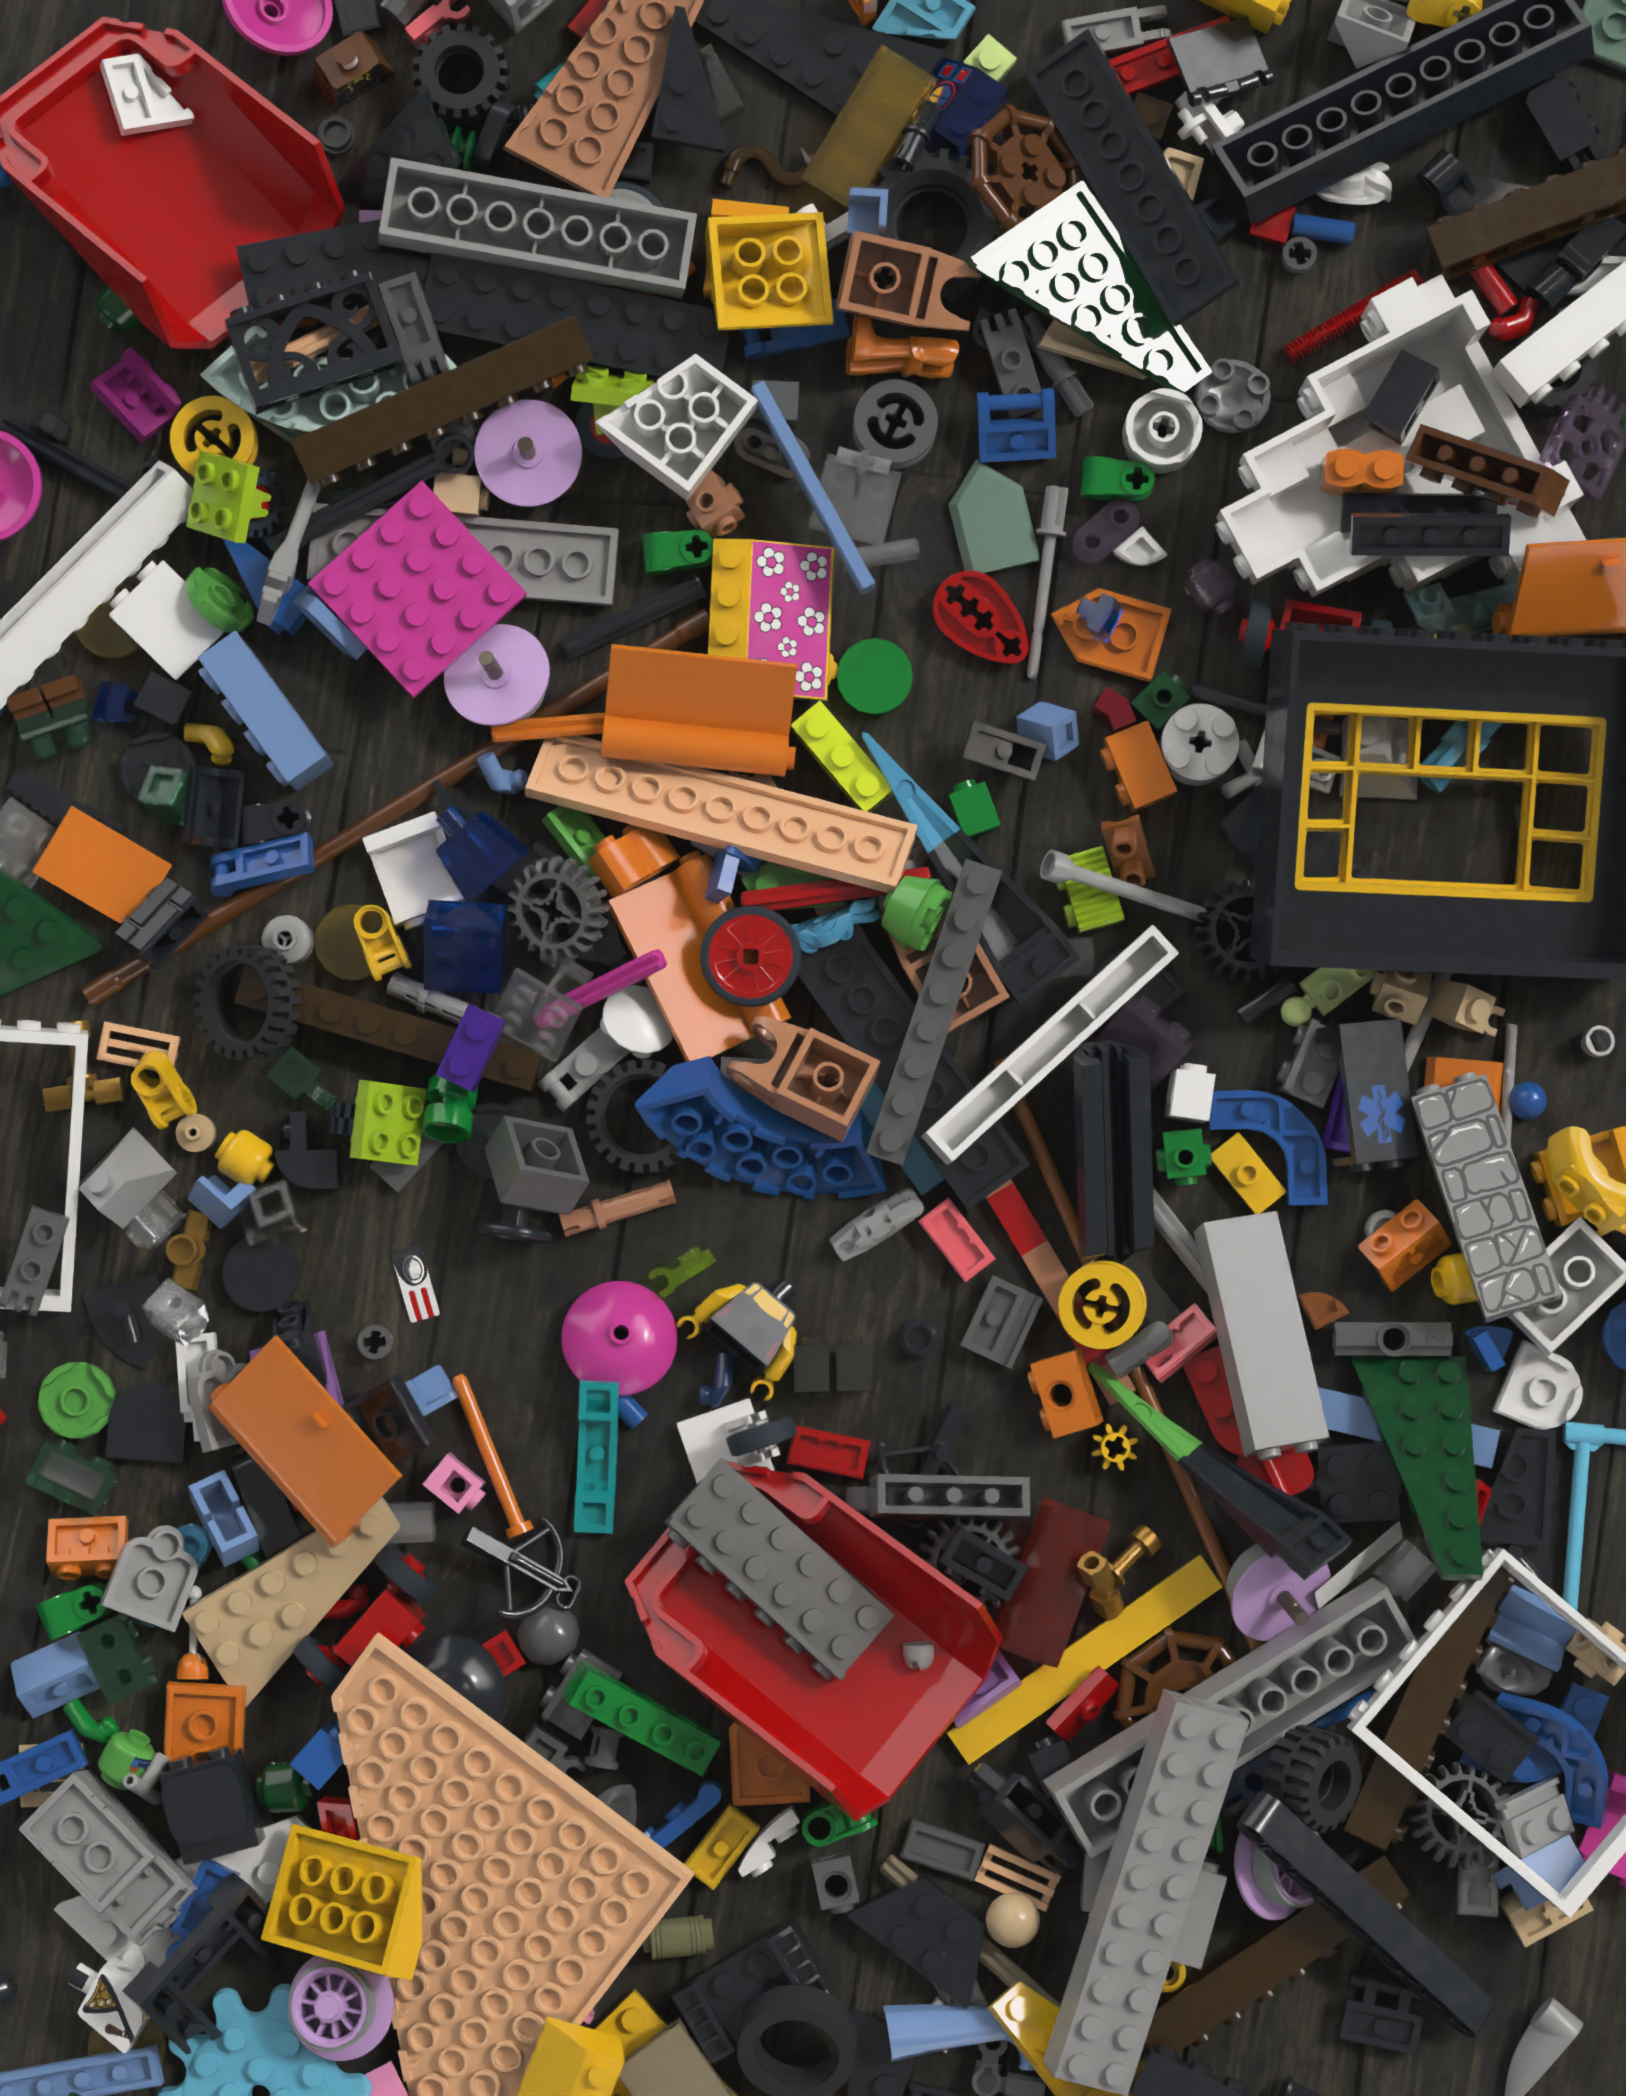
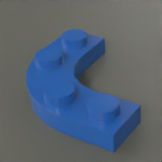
M1252 1090L1213 1091L1208 1130L1248 1129L1266 1134L1275 1140L1284 1155L1287 1176V1205H1328L1327 1165L1324 1146L1315 1126L1299 1109L1286 1099L1267 1092Z
M1570 1681L1560 1709L1577 1720L1594 1737L1609 1697ZM1535 1745L1508 1781L1522 1783L1541 1781L1562 1773L1563 1769L1558 1760L1548 1750ZM1460 1750L1457 1762L1466 1766L1474 1764L1476 1770L1481 1772L1486 1769L1465 1751Z
M1501 1692L1496 1699V1703L1539 1736L1540 1740L1536 1745L1548 1750L1561 1765L1566 1782L1565 1800L1572 1822L1601 1829L1606 1820L1609 1779L1604 1757L1591 1734L1577 1720L1561 1709L1540 1701Z

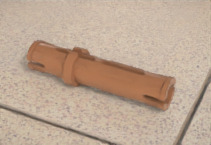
M666 1180L656 1185L600 1202L599 1199L592 1200V1204L572 1210L570 1215L559 1214L565 1236L569 1237L570 1235L599 1227L601 1230L607 1228L606 1224L651 1211L662 1206L675 1204L676 1199L670 1180Z

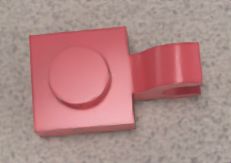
M442 0L437 6L433 4L404 28L409 42L417 50L421 42L426 45L429 43L427 35L434 31L437 36L442 34L441 27L446 26V23H462L466 21L471 15L468 5L461 11L455 12L450 7L457 0Z

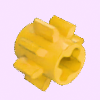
M1106 1423V1434L1102 1437L1095 1434L1092 1435V1438L1099 1442V1449L1093 1450L1091 1455H1102L1105 1458L1102 1462V1468L1106 1469L1109 1467L1110 1462H1116L1117 1467L1122 1471L1124 1470V1459L1127 1457L1131 1459L1137 1458L1134 1453L1130 1452V1445L1136 1444L1138 1438L1127 1439L1124 1436L1127 1426L1124 1424L1118 1432H1113L1112 1427ZM1117 1436L1120 1437V1445L1124 1447V1451L1122 1454L1114 1453L1112 1457H1108L1109 1449L1105 1447V1442L1107 1440L1114 1441Z

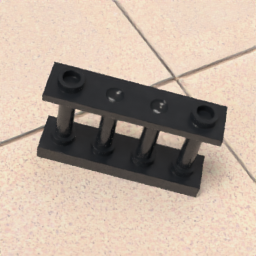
M1342 493L1341 533H1350L1351 555L1509 556L1510 514H1497L1498 505L1483 498L1484 494L1473 493V495L1465 493Z

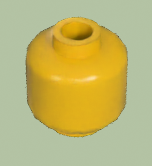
M241 1130L237 1134L230 1132L215 1154V1158L219 1159L218 1170L238 1184L240 1182L243 1184H253L256 1180L263 1183L275 1166V1163L270 1161L273 1152L272 1146L247 1130Z
M1462 1253L1446 1255L1440 1258L1436 1267L1431 1272V1284L1437 1297L1442 1298L1450 1305L1478 1301Z

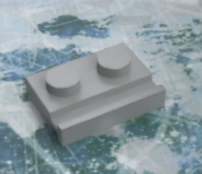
M1558 1777L1542 1780L1495 1804L1496 1810L1500 1809L1503 1820L1500 1823L1508 1849L1517 1858H1524L1575 1831L1564 1794H1559L1556 1785L1560 1783Z

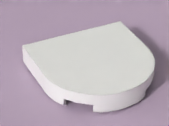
M1521 1340L1492 1411L1536 1429L1558 1427L1572 1419L1581 1405L1583 1389L1579 1375L1574 1366L1564 1357L1555 1353L1547 1357L1536 1345Z

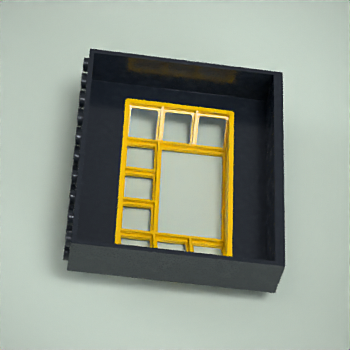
M1285 622L1284 630L1272 629L1250 958L1270 966L1626 980V640L1587 638L1586 641V639L1512 634V641L1510 642L1511 635L1474 632V640H1472L1473 633L1437 630L1436 638H1434L1435 631L1399 628V635L1396 636L1395 628L1361 626V634H1358L1357 626L1323 624V632H1319L1320 624ZM1316 714L1348 715L1349 724L1345 761L1312 760L1314 717ZM1364 716L1408 719L1407 750L1404 764L1360 761L1362 719ZM1424 719L1467 721L1466 758L1463 767L1421 765L1419 763L1422 721ZM1483 722L1527 725L1525 762L1522 770L1479 767L1481 725ZM1543 725L1583 727L1592 730L1590 766L1587 774L1538 770L1540 730ZM1312 773H1344L1343 809L1340 819H1308L1310 775ZM1360 774L1522 782L1515 883L1511 885L1353 878L1351 872L1358 776ZM1538 783L1586 786L1588 792L1584 831L1534 828L1536 785ZM1308 831H1340L1339 866L1336 877H1304L1305 844ZM1533 841L1579 843L1583 845L1579 889L1531 886L1529 884Z

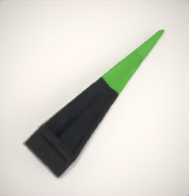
M1091 1362L1087 1368L1088 1371L1271 1558L1279 1556L1304 1581L1346 1550L1353 1539L1324 1512L1267 1483L1202 1443L1147 1404L1097 1363Z

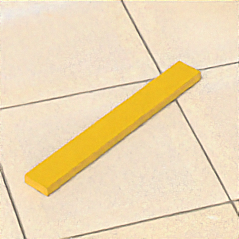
M1199 1554L1126 1605L1117 1618L1111 1621L1106 1619L1020 1679L1022 1682L1021 1686L961 1728L955 1725L947 1730L948 1736L968 1765H970L1070 1695L1096 1666L1098 1667L1099 1665L1102 1669H1107L1220 1590L1223 1586Z

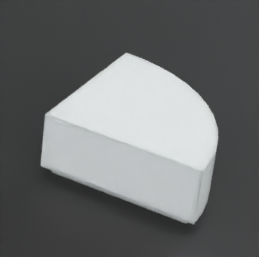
M1143 526L1113 551L1117 558L1135 566L1152 565L1167 556V553Z

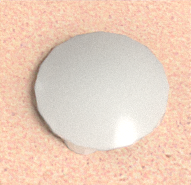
M631 985L608 997L603 1007L600 1027L619 1046L631 1051L634 1056L644 1059L650 1057L653 1052L662 1050L671 1042L673 1034L648 987Z

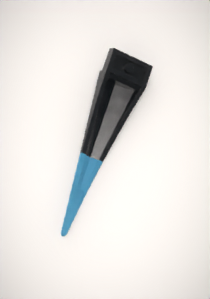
M862 732L864 742L909 822L918 825L916 834L947 890L954 894L965 859L1001 870L868 733ZM1002 871L979 939V944L1003 985L1015 1001L1021 1004L1080 960L1081 957L1061 929Z

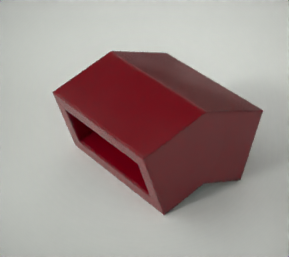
M1106 686L1091 714L1105 721L1111 736L1134 726L1136 718L1128 699Z

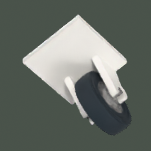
M750 1398L676 1423L697 1484L720 1458L728 1462L741 1463L745 1467L762 1466L774 1471L770 1458L780 1455L777 1443L797 1435V1430L791 1416H784L769 1421L765 1410L754 1412Z

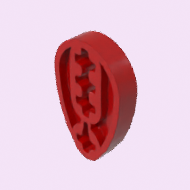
M966 570L951 575L940 585L934 597L933 614L938 627L947 637L967 651L991 661L1016 664L1026 657L1029 651V642L1023 620L1009 595L991 576L980 571ZM961 584L964 586L963 597L969 601L973 597L978 599L979 603L976 608L980 613L984 614L988 610L992 612L993 616L990 621L994 626L990 630L987 627H982L978 630L974 626L977 618L973 614H968L964 617L960 613L963 605L959 601H954L951 604L946 600L949 596V592L946 590L948 585L957 587ZM996 632L1002 633L1010 640L1016 636L1020 638L1021 642L1018 647L1022 652L1018 656L1015 653H1010L1006 656L1002 652L1005 644L996 635Z

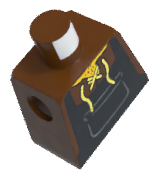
M362 31L356 32L314 60L313 80L333 112L395 75L375 41Z

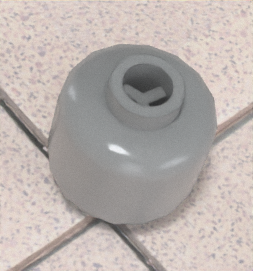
M291 915L277 916L269 921L263 930L261 938L262 946L277 950V954L283 955L288 960L285 965L291 966L299 965L307 960L314 946L313 932L310 927L298 917ZM289 932L291 935L285 937L283 934ZM281 938L283 939V944H282V946L280 945V939H281Z

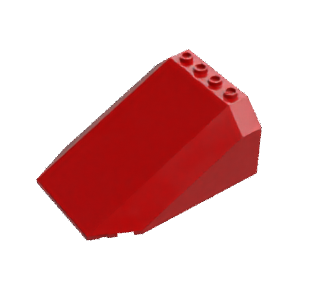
M102 17L0 95V162L4 172L138 319L170 348L212 349L228 336L224 320L230 317L229 313L237 308L248 306L236 246L338 227L346 209L321 141L184 34L175 29L166 28L165 32L146 29L142 23H124L119 19ZM140 54L151 66L154 75L162 78L172 89L170 94L184 110L189 108L193 112L194 120L192 124L121 136L100 69L102 59Z
M726 1461L812 1541L868 1588L871 1594L895 1615L845 1672L847 1676L842 1681L835 1680L833 1677L827 1681L811 1667L815 1660L804 1650L798 1655L782 1641L786 1634L775 1624L771 1629L764 1625L753 1614L757 1608L748 1599L745 1598L741 1603L724 1588L728 1581L718 1572L711 1576L695 1561L699 1555L689 1546L684 1550L681 1549L666 1535L670 1530L669 1528H667L624 1580L651 1640L655 1655L824 1798L852 1820L857 1821L891 1800L986 1681L1003 1636L983 1603L806 1473L795 1471L793 1473L772 1471L768 1467H745L741 1463ZM915 1641L933 1642L934 1659L932 1664L925 1670H920L919 1667L916 1670L909 1668L903 1657V1643Z

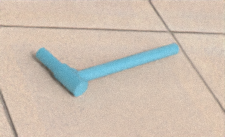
M1564 1422L1562 1441L1570 1449L1574 1450L1563 1600L1577 1611L1590 1451H1596L1604 1443L1626 1445V1430L1605 1428L1604 1425Z

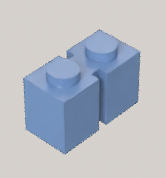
M225 1470L189 1486L191 1502L205 1530L209 1532V1538L224 1567L260 1551L258 1535L244 1507H240L239 1497Z

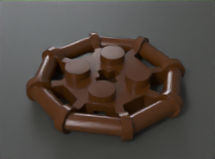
M1011 104L1003 105L1000 107L998 114L981 128L972 130L969 136V142L972 145V180L969 181L970 189L978 193L999 222L998 228L1005 233L1026 219L1018 217L1019 214L1017 212L1020 210L1029 211L1026 215L1031 216L1063 194L1062 186L1066 182L1065 173H1068V190L1083 180L1082 169L1050 115L1043 117L1017 110ZM1018 126L1037 131L1036 135H1022L1019 132ZM1002 130L1006 141L999 146L993 142V137ZM1047 139L1064 162L1059 163L1046 145ZM987 157L989 158V164L994 162V171L988 175ZM1023 168L1029 172L1031 179L1025 180L1022 177Z
M1171 1627L1163 1629V1633L1128 1658L1123 1657L1120 1662L1123 1666L1116 1708L1112 1711L1113 1719H1117L1122 1727L1127 1729L1138 1722L1134 1716L1145 1713L1150 1715L1157 1710L1163 1689L1174 1692L1182 1689V1691L1187 1692L1214 1675L1210 1666L1215 1658H1217L1223 1668L1236 1662V1658L1225 1644L1226 1639L1220 1635L1211 1637L1172 1630ZM1177 1647L1206 1651L1207 1654L1202 1662L1180 1659ZM1168 1648L1170 1661L1152 1674L1141 1668ZM1138 1675L1147 1681L1144 1703L1132 1706L1136 1676Z

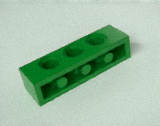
M580 1660L561 1693L569 1705L700 1776H703L722 1743L713 1731L583 1660Z

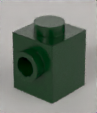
M1162 671L1131 702L1130 706L1133 714L1141 722L1148 720L1152 732L1156 735L1169 719L1189 701L1191 697L1186 693L1189 688L1176 674L1172 673L1168 676Z

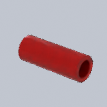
M1492 264L1469 273L1500 317L1519 303Z

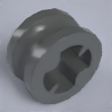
M1298 236L1290 239L1281 253L1283 267L1292 274L1300 275L1306 273L1312 268L1316 260V246L1306 237ZM1295 247H1301L1302 253H1308L1309 259L1305 258L1301 265L1297 264L1296 258L1289 257V253L1293 254Z
M381 1325L367 1326L360 1332L357 1339L358 1349L361 1354L373 1360L387 1356L394 1344L391 1332ZM373 1331H379L382 1333L379 1338L385 1337L386 1345L379 1347L378 1353L370 1352L369 1350L372 1347L365 1346V1339L372 1337Z

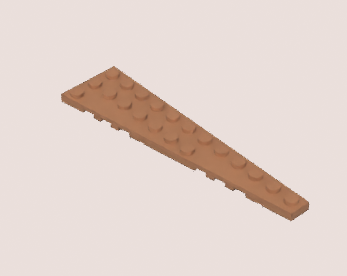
M609 0L603 11L502 150L584 193L609 197L660 93L675 6L685 7L690 27H692L704 0Z

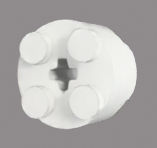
M1166 388L1151 391L1133 403L1126 417L1122 431L1126 455L1131 461L1146 463L1152 468L1154 473L1161 474L1177 471L1191 459L1200 442L1203 430L1202 419L1193 402L1185 394ZM1159 425L1167 426L1166 433L1168 434L1165 438L1158 436V431L1156 430L1159 428Z
M1192 704L1179 709L1169 719L1161 732L1158 746L1171 776L1181 783L1200 786L1217 780L1230 768L1238 753L1239 735L1233 718L1223 710L1209 704ZM1197 736L1202 738V743L1208 745L1201 753L1195 752V746L1189 744Z

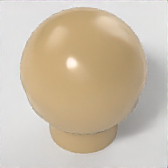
M1006 1893L996 1898L989 1906L986 1914V1926L989 1934L997 1943L1005 1947L1017 1948L1028 1944L1036 1936L1040 1926V1915L1034 1902L1027 1896L1019 1893Z

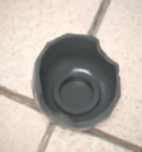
M548 1603L538 1613L521 1620L516 1636L520 1651L530 1662L548 1666L565 1659L574 1651L580 1631L576 1617L569 1610L564 1611L555 1604Z

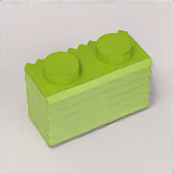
M1103 846L1068 855L1069 859L1073 860L1074 865L1112 877ZM1072 880L1056 884L1058 892L1062 890L1066 892L1069 905L1063 906L1065 918L1069 928L1076 927L1078 935L1123 922L1124 915L1118 895Z

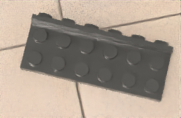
M723 1458L717 1461L663 1522L670 1529L666 1535L683 1550L687 1546L693 1549L699 1555L695 1561L711 1576L718 1572L726 1579L728 1583L724 1588L741 1603L745 1598L748 1599L757 1608L753 1614L768 1628L771 1629L775 1624L786 1634L782 1641L798 1655L804 1650L815 1660L811 1667L827 1681L831 1677L842 1681L847 1676L845 1672L895 1616Z

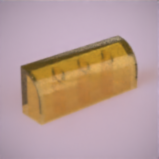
M881 44L801 178L849 208L850 188H867L869 183H874L878 177V171L888 164L902 141L903 128L911 125L922 102L928 98L939 79L899 53Z

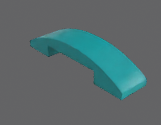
M580 1380L574 1532L613 1534L618 1446L619 1382Z

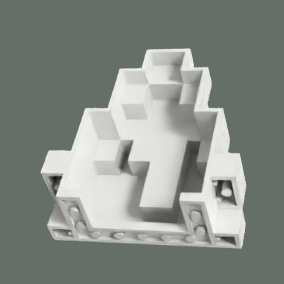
M1440 274L1418 287L1413 277L1371 298L1361 315L1363 321L1360 322L1361 330L1370 343L1310 374L1302 384L1298 392L1300 398L1297 399V403L1304 417L1309 420L1242 455L1239 460L1241 465L1238 468L1239 476L1246 488L1250 489L1253 487L1255 492L1221 509L1216 517L1219 522L1215 524V528L1222 542L1225 545L1230 543L1237 555V557L1233 558V561L1243 579L1249 577L1254 585L1287 567L1289 570L1296 567L1297 569L1293 571L1296 582L1302 591L1309 590L1313 598L1345 580L1350 582L1380 565L1385 567L1391 564L1388 570L1394 584L1398 588L1403 587L1408 595L1440 577L1444 579L1486 557L1351 555L1350 533H1341L1342 496L1331 495L1320 490L1321 461L1326 453L1336 449H1353L1365 455L1379 450L1393 451L1403 455V485L1397 493H1462L1451 487L1452 481L1443 479L1441 484H1436L1420 477L1421 469L1405 460L1420 424L1546 466L1506 391L1490 374L1493 367L1478 340L1491 323L1473 290L1454 298L1444 277ZM1401 349L1438 367L1440 373V381L1402 446L1371 429L1368 426L1369 421L1363 418V414ZM1566 461L1552 467L1553 470L1570 480L1555 517L1540 512L1538 518H1534L1521 512L1497 509V514H1510L1509 556H1491L1488 562L1494 575L1498 579L1503 578L1506 585L1519 579L1526 544L1586 540L1570 511V508L1584 494Z

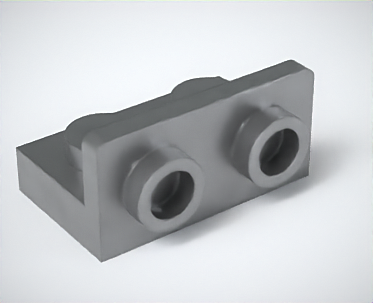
M1312 1018L1308 1021L1307 1025L1300 1024L1297 1028L1291 1044L1296 1046L1297 1049L1292 1061L1284 1060L1277 1080L1282 1082L1279 1089L1280 1092L1322 1109L1336 1079L1340 1065L1337 1042L1318 1044L1316 1029L1327 1026L1320 1024V1021Z
M584 1648L579 1656L574 1653L570 1654L560 1670V1673L566 1677L558 1689L550 1686L539 1704L540 1707L545 1709L540 1717L546 1722L549 1720L580 1741L594 1718L569 1705L561 1694L580 1660L617 1680L622 1675L621 1671Z

